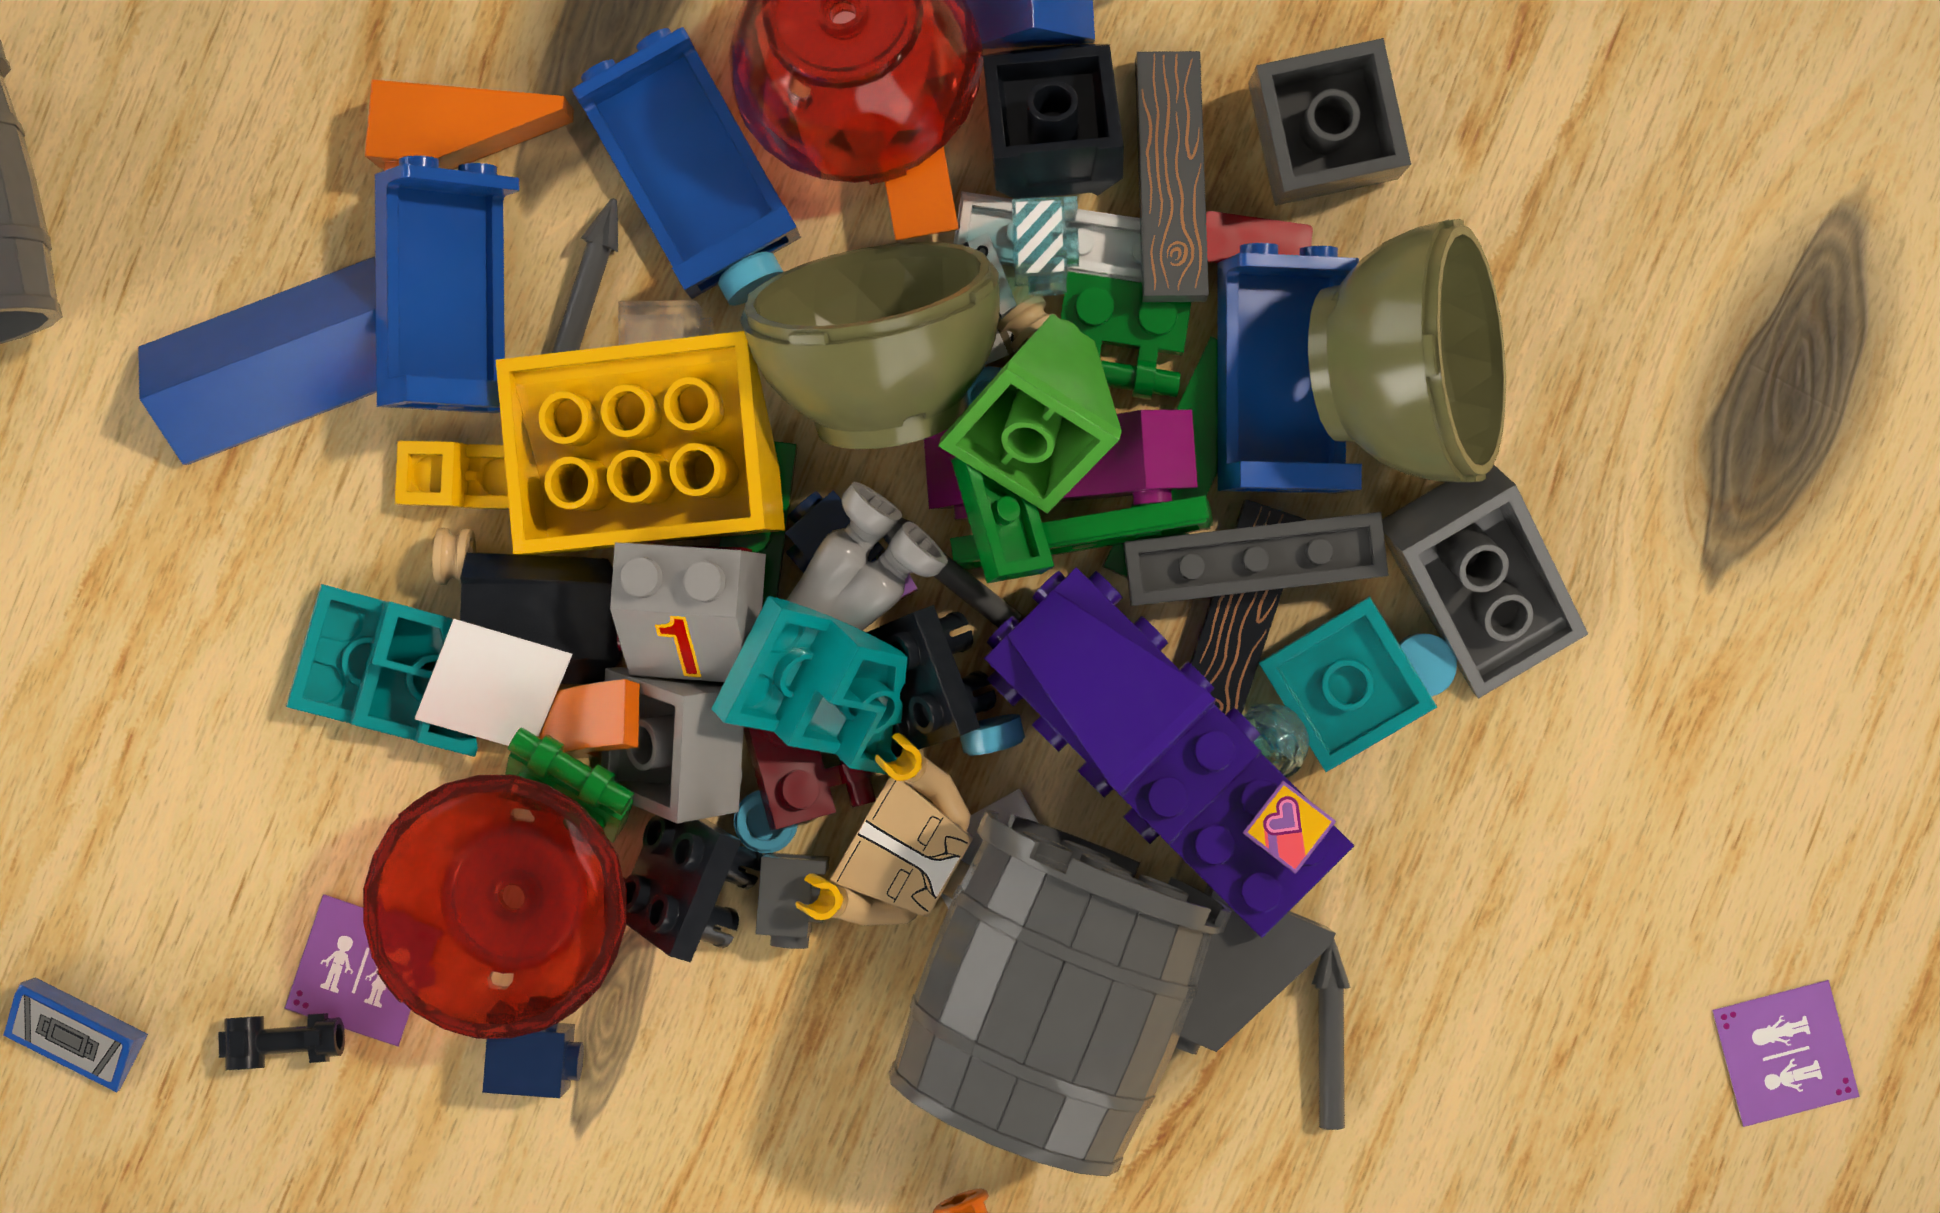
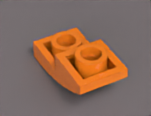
M936 105L873 115L896 241L959 230Z
M621 679L586 684L557 691L540 731L539 738L543 739L546 735L553 737L564 744L563 752L575 759L599 757V751L638 748L640 683Z

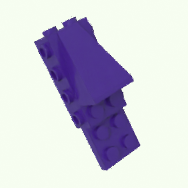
M1076 567L1065 577L1060 571H1057L1035 592L1032 598L1038 605L1021 622L1012 616L988 639L987 644L993 650L984 659L995 671L987 680L1013 707L1023 698L1040 715L1032 726L1058 752L1069 744L1086 761L1077 771L1104 798L1114 789L1132 807L1123 818L1149 844L1160 836L1263 938L1355 845L1333 825L1302 867L1294 874L1246 837L1243 831L1282 781H1285L1302 794L1253 743L1261 735L1259 731L1234 707L1224 714L1215 705L1216 699L1210 694L1214 687L1188 661L1178 669L1161 652L1168 644V641L1143 616L1132 623L1115 606L1123 597L1100 573L1095 571L1087 578Z

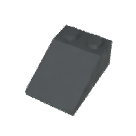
M1495 465L1486 473V479L1483 481L1472 483L1444 482L1382 519L1384 540L1397 565L1440 638L1447 642L1456 657L1458 668L1478 699L1588 635L1516 484Z

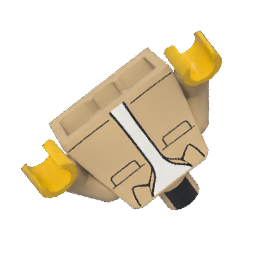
M895 733L892 736L903 747L898 759L886 762L878 754L875 756L876 763L890 777L830 879L840 886H835L816 874H808L804 879L809 884L820 888L819 896L815 902L809 905L796 901L795 905L796 908L816 920H826L833 917L864 926L908 924L917 915L928 917L942 893L953 899L954 892L958 885H961L970 867L969 864L961 859L973 840V835L967 831L970 825L971 814L951 776L921 755L919 750L900 733Z

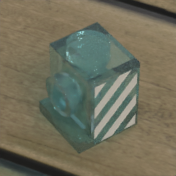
M1077 196L1012 199L1014 287L1028 286V294L1032 296H1054L1067 293V267L1079 266V242L1077 227L1065 228V221H1075L1078 210Z

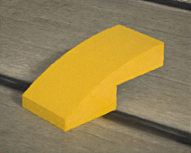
M397 441L395 504L509 510L504 446L441 441Z

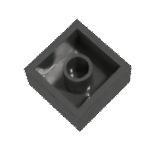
M1384 38L1256 65L1248 85L1275 206L1398 180L1411 166Z

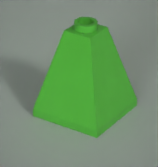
M1051 314L944 433L938 446L1048 514L1119 441L1122 430L1095 341L1080 332L1078 327L1072 322Z

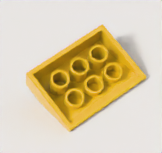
M744 331L496 360L514 555H547L614 548L615 542L656 544L785 531L777 453L758 366L753 359Z

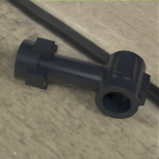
M328 1013L308 1014L307 1026L264 1029V1016L224 1019L225 1032H218L219 1058H225V1070L265 1068V1055L308 1052L309 1063L330 1062V1057L342 1055L345 1045V1031L342 1019L340 1017L328 1018Z

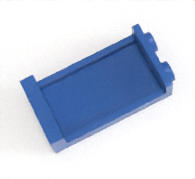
M681 27L671 33L669 28H663L643 38L636 46L638 52L624 60L615 63L613 59H609L589 68L581 76L583 83L574 87L572 91L587 114L671 263L672 269L683 289L693 299L718 285L721 275L740 260L759 252L775 253L800 239L801 236L695 50L684 27Z
M404 156L399 158V166L375 174L377 407L476 413L500 412L496 360L505 359L503 200L505 196L520 191L519 178L497 175V166L485 163L461 164L458 166V170L439 168V159L429 156Z
M1249 243L1240 245V253L1217 262L1218 491L1337 494L1362 490V464L1346 463V441H1334L1320 420L1311 387L1308 358L1309 322L1316 296L1324 288L1340 285L1350 271L1359 263V258L1338 257V248L1333 246H1308L1300 248L1299 255L1278 254L1277 244Z

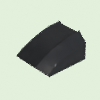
M1074 44L1010 50L983 55L995 188L997 191L1019 202H1024L1029 198L1093 193L1098 196L1123 179L1124 144L1110 44Z
M466 552L460 576L461 621L573 654L560 684L605 682V668L616 667L620 661L621 651L617 646V631L610 610L613 566L608 559Z

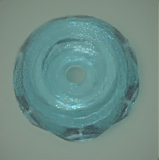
M1267 702L1250 706V710L1244 717L1261 734L1253 743L1286 778L1294 775L1302 767L1308 753L1309 736L1303 722L1294 711L1284 705Z

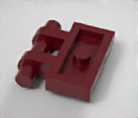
M744 727L745 739L770 830H777L836 813L830 787L846 783L852 807L876 801L870 776L876 775L875 772L849 768L840 758V764L824 768L820 751L787 746L775 732Z

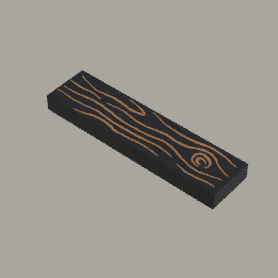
M1246 499L1243 501L1234 529L1306 521V519ZM1283 589L1211 597L1190 664L1214 687L1210 694L1216 699L1215 705L1224 714L1232 707L1241 714L1243 712Z

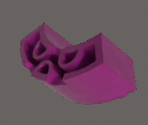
M1137 410L1117 414L1122 430L1119 441L1059 502L1133 495L1134 506H1145L1172 501V491L1198 487L1192 410ZM945 430L924 439L929 509L954 508L955 520H968L951 461L955 456L938 446L941 437L947 431Z

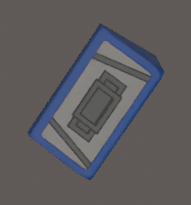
M35 977L20 982L13 998L3 1036L117 1093L120 1091L148 1034Z

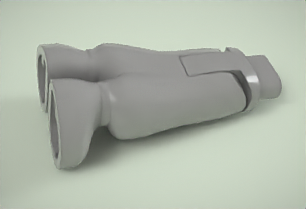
M853 482L842 495V507L850 518V524L845 528L833 530L827 534L817 548L803 576L786 600L829 615L863 631L901 599L904 593L905 579L908 577V574L914 573L922 577L938 575L946 566L948 560L928 534L916 524L906 522L895 533L885 552L877 560L868 561L869 553L875 544L892 530L902 518V514L895 505L871 488L859 482Z

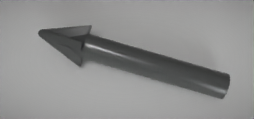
M615 198L609 200L581 237L587 244L552 353L580 349L611 250L618 252V207Z
M901 518L892 530L883 537L889 545L895 533L904 523L912 521ZM944 553L948 563L938 575L933 577L998 628L1012 616L1018 621L1022 617L1020 612Z
M1334 939L1331 946L1322 953L1312 984L1318 989L1319 1127L1326 1130L1345 1128L1344 989L1351 988Z

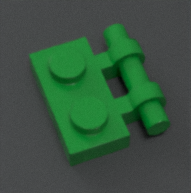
M1068 271L1060 319L1072 322L1078 327L1080 332L1093 339L1096 343L1099 357L1102 344L1138 349L1136 365L1101 360L1108 387L1132 390V397L1151 400L1152 394L1177 397L1181 372L1156 369L1158 352L1183 355L1191 302H1142V282Z
M519 728L508 746V750L511 753L508 757L504 780L511 783L513 791L531 804L541 806L546 803L565 814L568 823L580 833L592 838H598L601 835L614 843L627 822L634 801L632 800L634 792L615 782V774L598 764L593 769L563 752L564 744L553 737L546 735L541 739L526 729Z

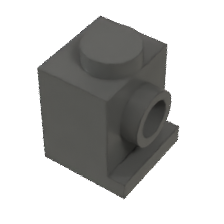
M773 852L765 853L761 857L756 934L770 935L771 946L790 949L808 948L812 922L823 923L824 920L812 918L796 908L795 903L799 901L809 905L817 900L820 888L809 884L804 879L808 874L825 875L829 870L830 856Z

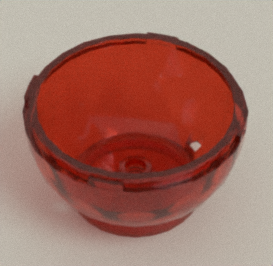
M744 0L734 23L729 49L734 99L745 126L766 151L791 169L819 179L850 183L868 181L870 185L907 175L906 170L920 165L947 144L969 115L979 91L984 59L979 29L966 0ZM848 11L856 15L854 19L846 23L837 24L833 22L835 16L841 12ZM795 79L811 89L810 94L805 98L792 93L791 87Z
M477 775L445 783L427 792L398 814L399 817L387 829L370 863L363 888V924L371 957L378 968L376 972L400 1003L403 1002L412 1012L444 1030L476 1039L515 1038L546 1030L576 1012L601 987L617 958L626 928L627 885L618 852L600 823L578 801L547 784L516 775ZM517 808L530 810L535 819L515 818L514 811ZM508 885H516L522 889L525 899L520 908H511L504 902L503 892ZM493 972L514 974L513 982L509 986L495 985L491 977Z

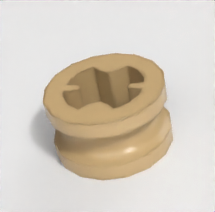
M1036 295L1023 301L998 323L997 328L1001 333L1004 331H1011L1013 333L1014 341L1011 347L1015 351L1014 355L1051 315L1044 312L1046 301L1041 295Z
M448 528L437 529L432 558L433 575L436 584L447 585L451 578H456L461 585L460 576L466 552L476 553L473 529H462L460 534L455 536L450 533Z

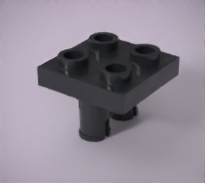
M934 605L866 632L901 650L908 657L905 684L900 692V700L903 704L901 723L893 725L892 736L895 733L904 735L918 750L980 728L975 714L992 709L996 703L994 690L975 697L972 693L974 690L991 684L987 680L988 676L982 671H974L968 676L961 678L953 654L967 651L973 644L972 630L954 637L950 636L951 631L969 624L966 617L957 611L938 618ZM892 738L891 751L896 757H899L903 747Z
M655 815L649 820L644 830L643 847L634 869L621 885L618 895V907L614 916L668 956L691 963L700 940L712 943L719 948L728 947L734 937L731 934L722 932V928L719 926L737 931L739 925L738 913L733 908L715 905L725 881L736 884L743 889L752 888L756 884L758 877L745 872L746 869L740 866L760 871L761 857L763 855L758 851H752L749 848L740 846L741 840L707 819L675 823Z

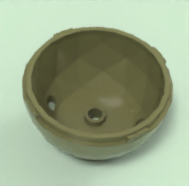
M1448 219L1414 228L1385 241L1362 258L1340 285L1327 287L1319 291L1314 300L1309 322V371L1313 396L1320 420L1334 441H1354L1379 462L1407 475L1440 482L1472 483L1486 479V473L1492 469L1501 444L1506 403L1505 350L1496 289L1482 246L1469 227L1464 226V220Z
M908 242L861 248L804 263L772 277L747 295L748 298L740 322L753 359L766 381L786 403L814 421L818 436L822 441L829 445L848 449H879L899 446L934 436L949 429L968 408L967 392L984 369L996 339L1000 311L999 272L983 252L968 246L952 243Z

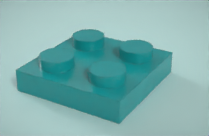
M1370 596L1259 662L1325 772L1330 771L1437 708V704Z

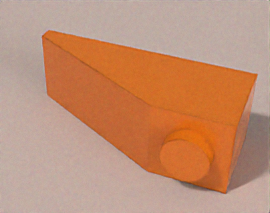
M372 79L365 157L380 169H384V171L399 166V158L404 156L434 157L439 159V168L454 170L461 164L474 162L573 123L574 109L564 96Z

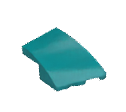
M320 584L286 707L473 757L476 756L478 749L475 736L415 720L416 713L452 624V618Z
M768 596L711 710L724 723L775 732L787 746L836 754L849 768L887 774L876 763L875 756L878 754L886 762H892L897 759L891 751L893 725L901 723L903 704L900 700V692L905 684L908 657L901 650L836 618L787 600Z

